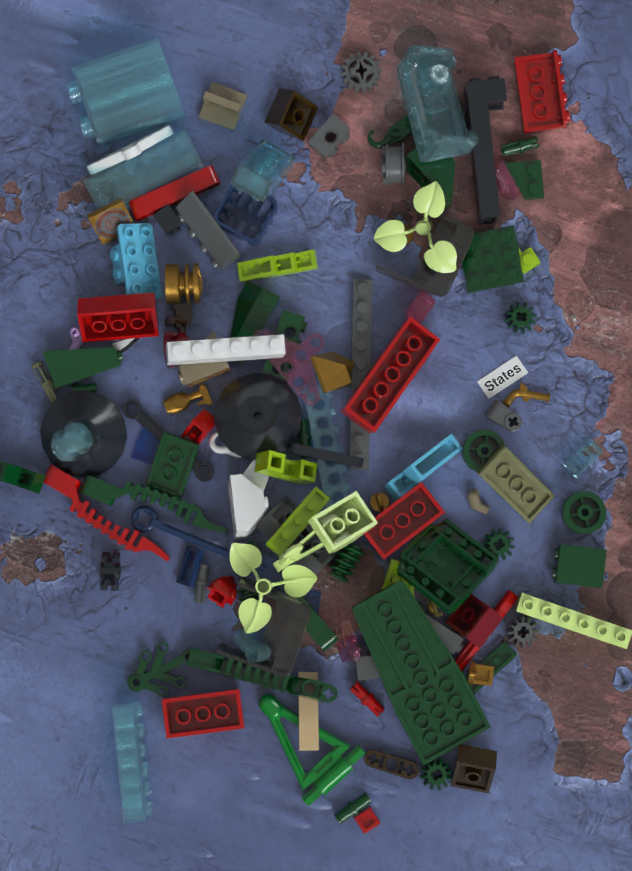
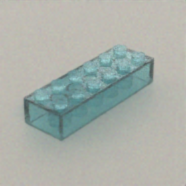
M185 129L145 149L138 156L119 162L83 180L97 209L119 198H122L125 206H128L131 200L204 168Z
M139 700L116 702L112 705L123 823L145 822L152 816L153 802H149L151 782H147V776L150 770L149 763H145L148 750L147 743H143L146 729L145 724H141V717L144 716L143 704H139Z

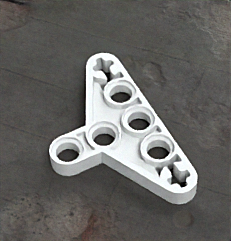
M167 125L86 167L90 175H93L119 162L138 156L145 149L174 133L170 125Z

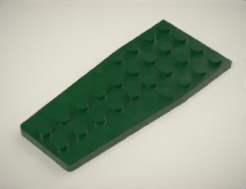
M399 580L352 606V612L393 709L423 765L491 728L465 676L404 581Z

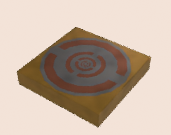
M122 198L87 215L102 245L118 238V225L134 224Z

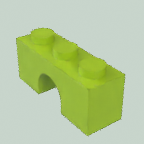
M271 450L257 453L254 472L299 485L315 483L317 463L303 459L287 460L285 459V454Z

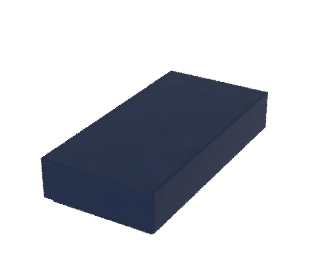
M191 546L186 547L176 583L194 588L204 550Z

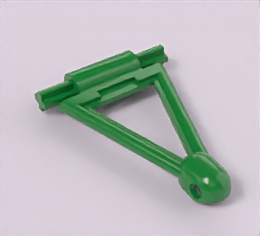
M264 694L260 697L258 705L261 711L269 718L302 790L307 788L312 782L315 784L301 797L308 806L322 794L326 795L354 769L352 766L366 754L357 745L343 757L342 754L351 745L319 727V738L335 748L305 774L280 721V718L284 717L299 726V715L284 707L272 694Z

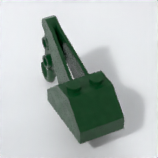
M427 105L419 106L415 115H406L390 127L384 139L380 142H375L372 139L375 131L371 130L367 136V141L372 147L377 149L386 146V144L401 142L416 130V148L407 154L406 171L421 188L437 181L445 197L444 210L452 205L456 162L450 154L447 155L441 150L430 108Z

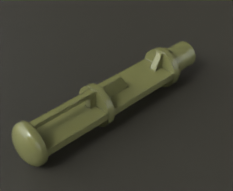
M35 362L32 365V369L38 379L39 377L34 368H37L44 382H41L40 379L39 381L52 404L57 400L53 392L55 386L45 368L44 370L49 379L47 380L40 368V365L44 368L42 362Z

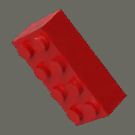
M155 292L78 299L77 316L82 342L159 336V318Z
M420 482L377 515L375 519L378 524L367 531L364 536L384 560L445 512L424 484Z
M240 688L162 699L166 739L244 729L245 727Z

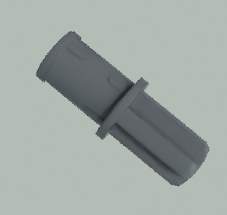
M200 565L195 582L194 602L196 603L205 602L206 588L209 585V565Z

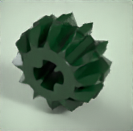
M516 302V308L510 305L509 309L511 312H505V315L510 318L504 319V322H511L507 328L515 327L513 331L515 334L518 332V329H520L521 334H525V328L531 331L532 327L530 324H536V321L531 318H535L537 314H530L534 308L526 309V302L522 307L520 302ZM516 314H518L519 316L524 315L523 320H525V322H523L522 320L518 322V316H516Z
M499 528L498 535L492 529L493 537L485 534L489 541H482V544L488 545L486 549L490 550L498 558L500 554L502 560H506L504 553L511 556L512 552L508 548H515V545H509V542L513 541L514 538H506L510 533L509 531L502 535V528ZM498 539H500V543H503V547H500L499 550H496L495 548L497 546H494V542H497Z
M439 758L438 763H436L435 759L432 760L433 764L427 763L426 766L428 768H420L422 772H426V774L420 775L421 779H426L423 782L424 786L431 782L430 790H433L434 786L437 785V789L440 791V784L443 783L445 787H448L445 779L452 781V777L447 774H451L453 770L446 769L449 766L448 762L442 765L443 758ZM439 769L441 776H437L436 779L433 778L432 771L436 772Z

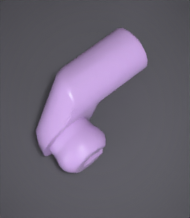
M73 327L70 329L73 343L68 350L80 349L84 343L82 342L80 328Z

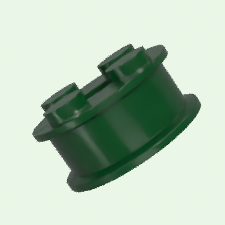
M479 430L472 433L463 444L462 456L464 462L470 469L477 472L502 444L505 445L503 439L491 430ZM482 448L487 450L486 455L481 453Z
M589 491L577 492L565 500L561 511L562 519L567 528L575 533H592L603 525L606 518V507L603 500L595 493ZM583 509L587 512L586 516L581 514Z

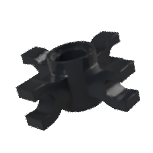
M102 552L100 590H107L108 585H110L111 591H118L121 577L120 553L114 552L111 558L109 552Z

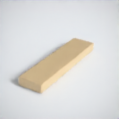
M298 672V677L318 681V672ZM306 684L304 686L306 693H314L313 685ZM298 696L299 751H318V701Z

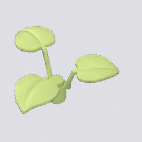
M435 181L418 190L414 196L413 204L415 209L419 213H425L424 218L418 221L416 227L404 231L402 221L389 220L377 229L374 241L385 250L397 252L402 250L407 244L406 234L417 231L420 235H427L431 249L427 250L424 254L426 264L437 272L450 273L457 269L455 247L450 242L444 240L438 241L433 245L430 232L433 228V223L428 215L433 218L439 217L445 208L443 190L439 183Z
M233 543L230 548V563L233 570L242 577L248 576L252 571L257 580L255 588L259 593L258 601L254 598H249L243 601L239 607V618L245 633L258 631L269 622L272 615L271 606L267 603H262L263 595L268 594L272 590V587L285 584L284 589L288 595L296 598L302 597L310 591L317 581V576L304 566L290 565L282 572L284 581L271 583L269 579H260L257 571L254 569L259 567L262 562V555L259 549L250 544Z

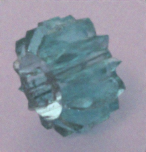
M435 60L427 63L419 74L422 77L419 81L424 82L423 88L427 87L428 93L434 91L436 95L448 89L452 82L450 79L452 73L448 72L449 67H444L443 62L438 64Z

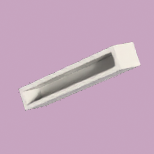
M284 334L167 342L165 346L167 365L283 358L286 354Z

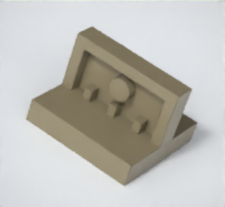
M212 82L209 91H205L203 96L204 104L199 114V119L235 131L248 96Z

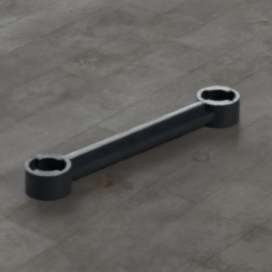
M128 400L125 402L122 408L123 414L128 419L136 420L160 441L165 430L143 412L142 406L138 401ZM131 403H135L138 408V415L135 417H130L126 411L127 406ZM196 458L192 467L195 477L201 482L210 481L214 477L213 467L208 463H202ZM201 466H208L210 478L205 480L200 478L198 471Z

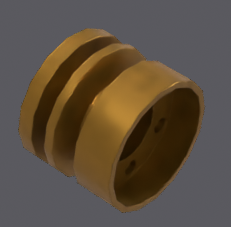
M186 263L184 272L180 271L179 264L165 265L167 304H180L182 295H185L187 304L191 303V295H194L195 303H200L203 281L199 263H193V272H190L189 263Z

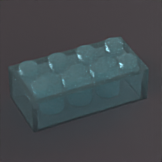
M263 139L238 164L230 184L238 191L251 195L254 200L264 203L288 176L296 157Z

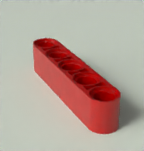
M210 165L137 197L128 204L135 220L140 221L154 215L168 204L172 207L181 203L191 191L197 196L217 187L221 182L214 166Z

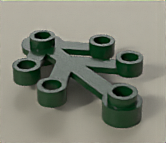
M160 642L157 645L158 652L153 667L146 674H144L145 668L152 655L147 650L142 651L139 656L140 662L136 673L128 677L127 685L129 689L134 692L146 689L157 693L160 697H165L169 692L168 687L165 685L157 686L147 682L153 678L174 684L176 688H183L186 684L185 678L181 676L175 677L165 672L183 663L187 664L188 660L185 658V655L190 653L191 648L185 649L180 657L161 666L165 653L169 650V645L166 642ZM161 644L166 645L167 648L165 651L160 650L159 647ZM143 653L149 654L148 660L142 658ZM134 679L140 680L139 686L133 684ZM177 679L183 680L182 686L176 684ZM162 687L166 689L164 695L159 693V689Z

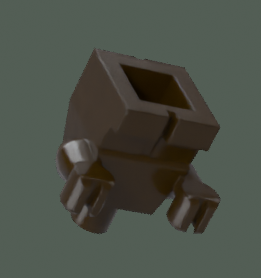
M192 303L170 305V311H173V316L165 319V325L171 326L174 324V328H178V332L185 333L186 335V328L190 327L193 316Z

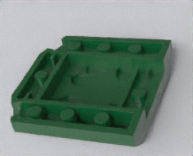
M445 519L437 525H428L402 551L397 574L447 614H451L493 572L499 562V558L450 520Z

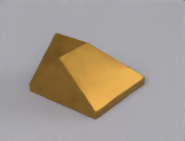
M336 352L310 357L323 393L346 388L352 383L350 377L355 362Z

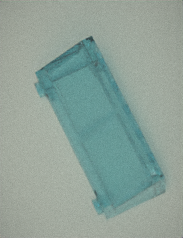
M411 45L396 68L420 162H432L469 154L478 143L475 132L473 130L467 132L451 74L452 69L456 66V58L454 57L453 50L449 48Z

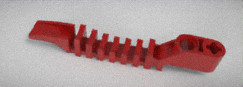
M50 464L44 474L46 477L43 482L72 499L73 503L69 510L72 512L77 510V517L84 518L88 524L92 523V527L101 529V533L108 534L112 540L116 539V543L125 545V549L129 551L132 550L137 553L148 550L154 552L165 561H169L171 557L146 537L142 536L138 545H134L141 533L140 531L135 530L129 541H127L126 538L131 531L130 529L125 528L120 536L118 533L122 528L121 526L115 525L114 529L111 530L113 522L107 520L105 525L102 524L106 517L99 515L97 520L94 519L98 511L92 508L90 513L87 512L92 503L86 500L84 503L81 502L78 488L82 482Z

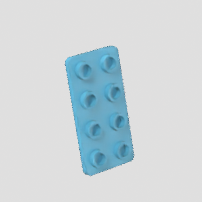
M150 223L118 225L119 244L111 247L110 258L113 262V278L116 285L125 284L126 295L155 292V298H160L162 290L152 225Z

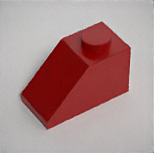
M206 409L202 410L191 421L181 437L201 444L215 427L214 416Z

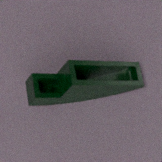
M0 460V481L40 494L45 475Z

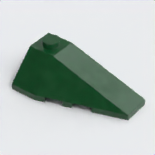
M247 281L237 299L230 338L260 336L277 307L280 297L263 287ZM240 360L235 362L244 366L247 360Z

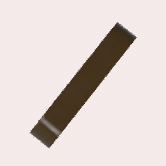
M370 749L364 755L366 765L371 768L406 779H413L419 773L417 764L411 760L376 749ZM375 753L376 758L382 759V755L386 756L383 759V767L379 766L380 762L374 761L373 764L370 763V759L367 758L368 755L371 756ZM388 759L396 760L397 766L395 769L390 770L386 767ZM400 761L404 762L402 765L404 767L413 765L415 772H411L410 775H407V771L401 769V773L397 772L400 768Z

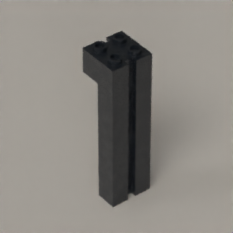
M491 76L488 80L472 78L469 82H466L464 100L465 109L467 110V128L470 131L469 146L478 225L492 224L498 222L500 208L489 111L504 110L503 104L507 101L505 78H500L499 76Z

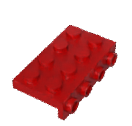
M553 50L552 53L514 57L524 133L565 128L567 122H570L569 111L565 109L567 94L563 92L562 88L565 80L564 74L560 73L559 67L562 66L561 55H558L557 50Z

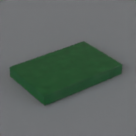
M164 431L145 485L181 499L200 444Z

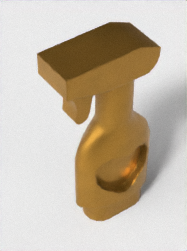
M201 385L198 391L191 394L183 392L173 394L167 397L163 404L167 414L173 413L174 415L186 410L191 401L203 397V400L198 402V406L202 404L210 406L213 402L208 389Z

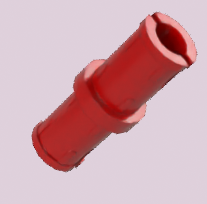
M356 681L355 685H352L349 690L361 700L363 706L366 705L378 717L380 712L382 713L385 710V707L373 697L374 694L372 692L369 693L359 681Z

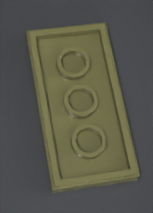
M503 444L476 472L529 524L555 497Z

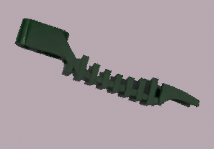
M86 475L79 491L110 506H113L116 499L128 494L131 495L130 499L135 502L139 493L142 494L140 500L146 502L148 496L151 495L152 497L149 502L156 504L159 498L161 499L159 502L161 507H165L167 501L170 502L167 508L169 511L173 512L175 505H179L175 514L178 517H181L184 509L187 508L188 510L183 520L186 524L189 523L195 511L197 514L192 524L221 533H226L228 530L209 522L204 516L202 509L196 507V504H187V501L183 499L179 501L175 496L171 498L168 494H160L158 490L152 491V488L147 486L143 488V485L139 483L132 486L133 482L128 480L124 488L120 489L90 475Z
M191 648L187 662L189 666L217 675L221 674L227 678L232 677L245 683L250 682L253 685H261L263 688L268 687L274 691L279 690L282 693L287 692L289 695H297L326 704L332 703L338 696L337 689L331 684L313 679L291 677L286 673L281 675L278 672L279 674L277 675L257 667H252L249 664L245 665L241 661L234 662L232 658L227 660L224 659V656ZM306 684L313 685L314 693H306L304 686ZM328 689L330 690V694H333V696L329 697V699H327L326 695L323 694V692H326Z

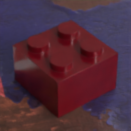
M471 594L456 611L452 612L445 623L480 649L503 617Z

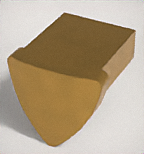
M471 661L467 675L468 684L492 686L494 666L475 664V662Z

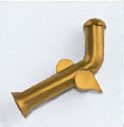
M521 382L520 389L513 390L502 401V404L509 408L516 397H522L525 402L529 401V399H536L549 403L550 393L528 391L527 387Z

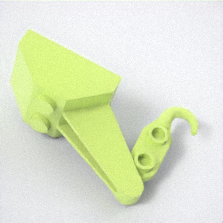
M355 491L311 517L308 522L313 531L298 544L288 548L273 565L280 572L292 563L324 546L329 554L334 553L377 525L378 522L358 492ZM318 536L322 543L301 554L300 551L303 549V546Z

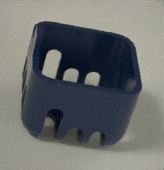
M236 180L230 185L214 216L215 221L222 230L241 241L245 240L248 242V245L257 246L262 242L263 235H266L269 225L272 224L274 216L277 215L278 207L276 200L272 196L245 181ZM247 190L251 195L244 208L240 209L237 206L244 191ZM233 192L239 196L238 201L231 199ZM256 195L261 198L255 212L249 214L247 210ZM265 199L271 202V206L265 217L260 220L257 215ZM228 202L234 206L232 211H228L225 208ZM222 212L228 215L226 221L220 219ZM231 215H236L237 220L232 228L227 226L226 224ZM245 220L247 226L243 233L236 231L240 222ZM256 226L257 231L253 238L247 237L246 234L250 227Z

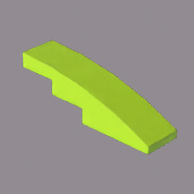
M312 249L239 262L237 267L240 282L315 270L318 269L316 252Z

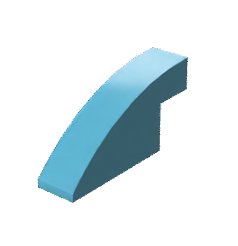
M450 434L388 482L384 488L397 501L463 448L454 436Z

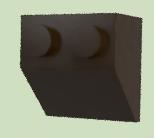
M279 88L264 123L281 133L304 141L318 106L294 90Z
M459 745L454 762L451 787L489 793L496 770L497 751L469 745Z

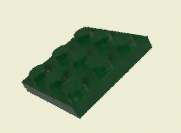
M514 225L458 237L467 292L469 294L525 282Z

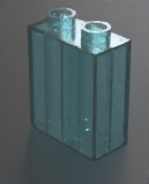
M158 38L71 67L75 79L66 82V86L73 104L83 101L87 115L78 118L83 135L86 140L95 137L100 147L186 118Z

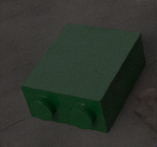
M558 544V548L554 550V559H557L556 567L552 568L551 577L554 578L555 583L603 588L607 550Z

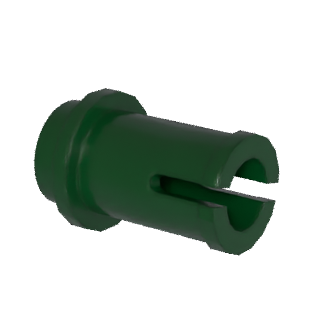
M76 383V385H73V392L87 390L97 393L96 383L83 385Z

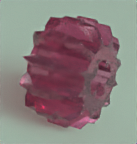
M421 291L407 307L405 315L407 317L411 316L418 323H421L435 305V300L428 293Z

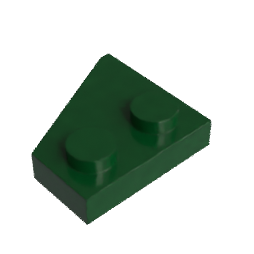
M541 160L504 163L505 170L510 174L513 183L518 187L524 200L544 199Z

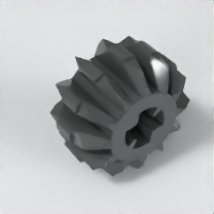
M520 615V622L514 617L515 625L512 623L507 624L512 628V630H506V634H512L508 641L516 639L513 646L517 647L520 642L521 648H525V642L528 646H532L530 639L537 641L538 638L533 636V633L537 634L539 630L532 629L537 626V623L530 624L531 617H528L524 622V616ZM524 626L527 633L520 637L521 634H518V630H521V627Z

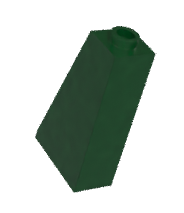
M116 347L43 352L55 388H60L122 366L121 361H124L121 350L117 351Z

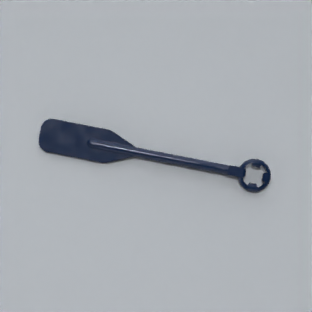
M140 506L132 513V525L140 532H148L153 528H157L230 558V550L158 521L156 512L149 506ZM144 510L145 513L153 514V518L149 522L150 526L147 528L135 523V519H138L139 516L138 512ZM261 553V565L254 568L260 579H269L271 583L284 581L282 577L283 570L278 572L273 565L278 559ZM251 571L248 577L256 580L254 573ZM285 584L274 586V588L285 592Z

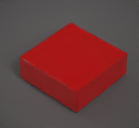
M370 806L361 811L357 816H354L364 834L380 824Z

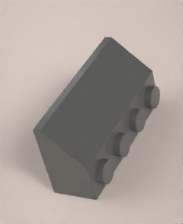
M191 191L176 207L178 211L176 215L182 224L186 222L190 227L187 231L193 239L196 237L199 239L201 250L205 254L208 252L211 255L212 259L210 261L216 269L220 267L224 271L241 258L239 251L196 194Z
M286 496L256 527L270 539L298 506ZM310 524L307 525L288 548L298 544L313 531ZM316 536L305 544L300 553L302 554L322 543L319 537ZM324 546L294 562V564L304 566L317 575L340 550L329 554Z

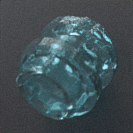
M71 422L65 426L64 431L58 430L53 434L51 448L60 460L73 462L79 458V453L86 454L90 451L93 438L85 425Z

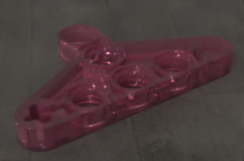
M259 329L254 333L253 336H257L258 334H265L266 336L276 334H273L263 329ZM312 334L299 345L284 338L286 351L284 357L270 358L268 360L306 405L314 406L319 402L320 394L310 357L315 356L323 349L324 339L319 334ZM313 338L321 340L319 348H313L310 345V341ZM304 350L307 357L305 360L300 361L295 356L296 352ZM285 362L292 365V370L289 373H284L281 370V365ZM296 377L304 379V385L300 388L295 387L293 384V380ZM307 385L311 387L307 390L311 394H316L314 402L312 400H306L308 396L305 392H303L302 395L300 393V391L304 390L307 387Z

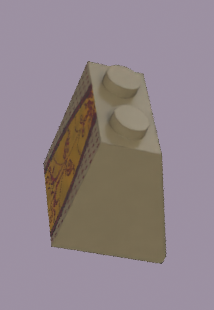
M212 332L206 339L218 338L216 333ZM227 361L181 364L179 366L181 372L177 374L181 383L191 388L231 372Z

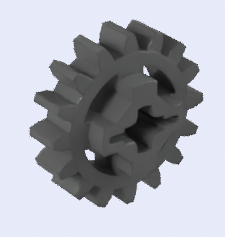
M358 51L356 57L350 54L351 60H344L346 65H342L341 70L345 72L341 73V77L345 78L343 80L344 85L349 84L348 90L355 88V93L358 90H362V93L365 94V89L368 88L371 92L372 85L378 86L376 80H381V75L377 73H381L382 68H377L379 61L374 62V55L369 58L367 57V52L364 53V56H361L360 51ZM356 62L355 67H354V68H350L351 65ZM360 66L361 70L364 73L363 79L361 78L360 73H358ZM373 76V78L368 83H366V80L369 77Z

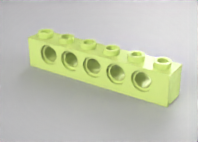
M524 593L519 594L514 609L516 612L624 649L628 648L632 635V630Z

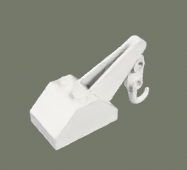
M217 432L210 437L209 445L214 452L240 457L231 452L226 446H217L215 444V438L218 436ZM256 460L252 461L243 475H230L228 490L235 541L246 540L263 519L264 513H267L268 498L264 497L263 492L269 476L254 472Z

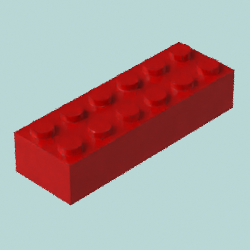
M411 316L404 319L340 409V412L368 433L376 432L441 339Z

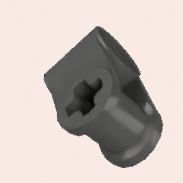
M498 400L493 401L484 415L510 432L517 431L522 424L521 417ZM508 419H517L516 424H518V426L514 425L513 427H510V422L508 421Z

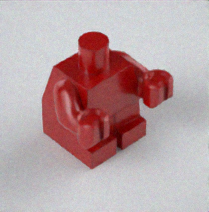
M224 575L213 580L207 587V590L210 591L207 598L213 602L215 601L221 608L226 603L232 605L237 594L235 578Z

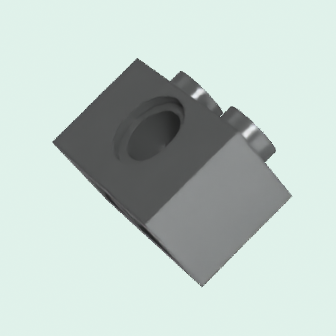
M332 114L308 141V146L324 160L328 157L332 158L338 151V145L340 143L344 144L349 139L350 127ZM332 134L336 139L333 142H328L325 137Z

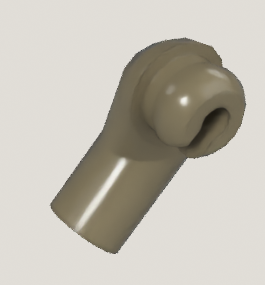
M470 489L467 493L470 507L483 514H487L490 506L480 501L477 489Z

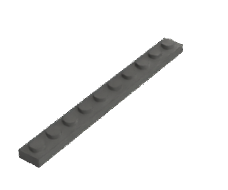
M353 279L352 361L355 364L351 374V394L371 367L372 280ZM352 420L350 422V455L364 458L362 468L350 466V470H369L370 433Z

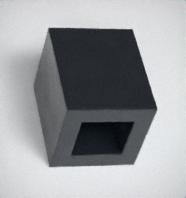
M169 204L153 215L167 237L170 235L175 236L183 227L182 222Z

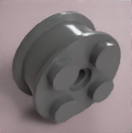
M402 143V146L389 147L388 144L382 146L383 184L389 186L390 183H402L405 186L406 157L404 143Z

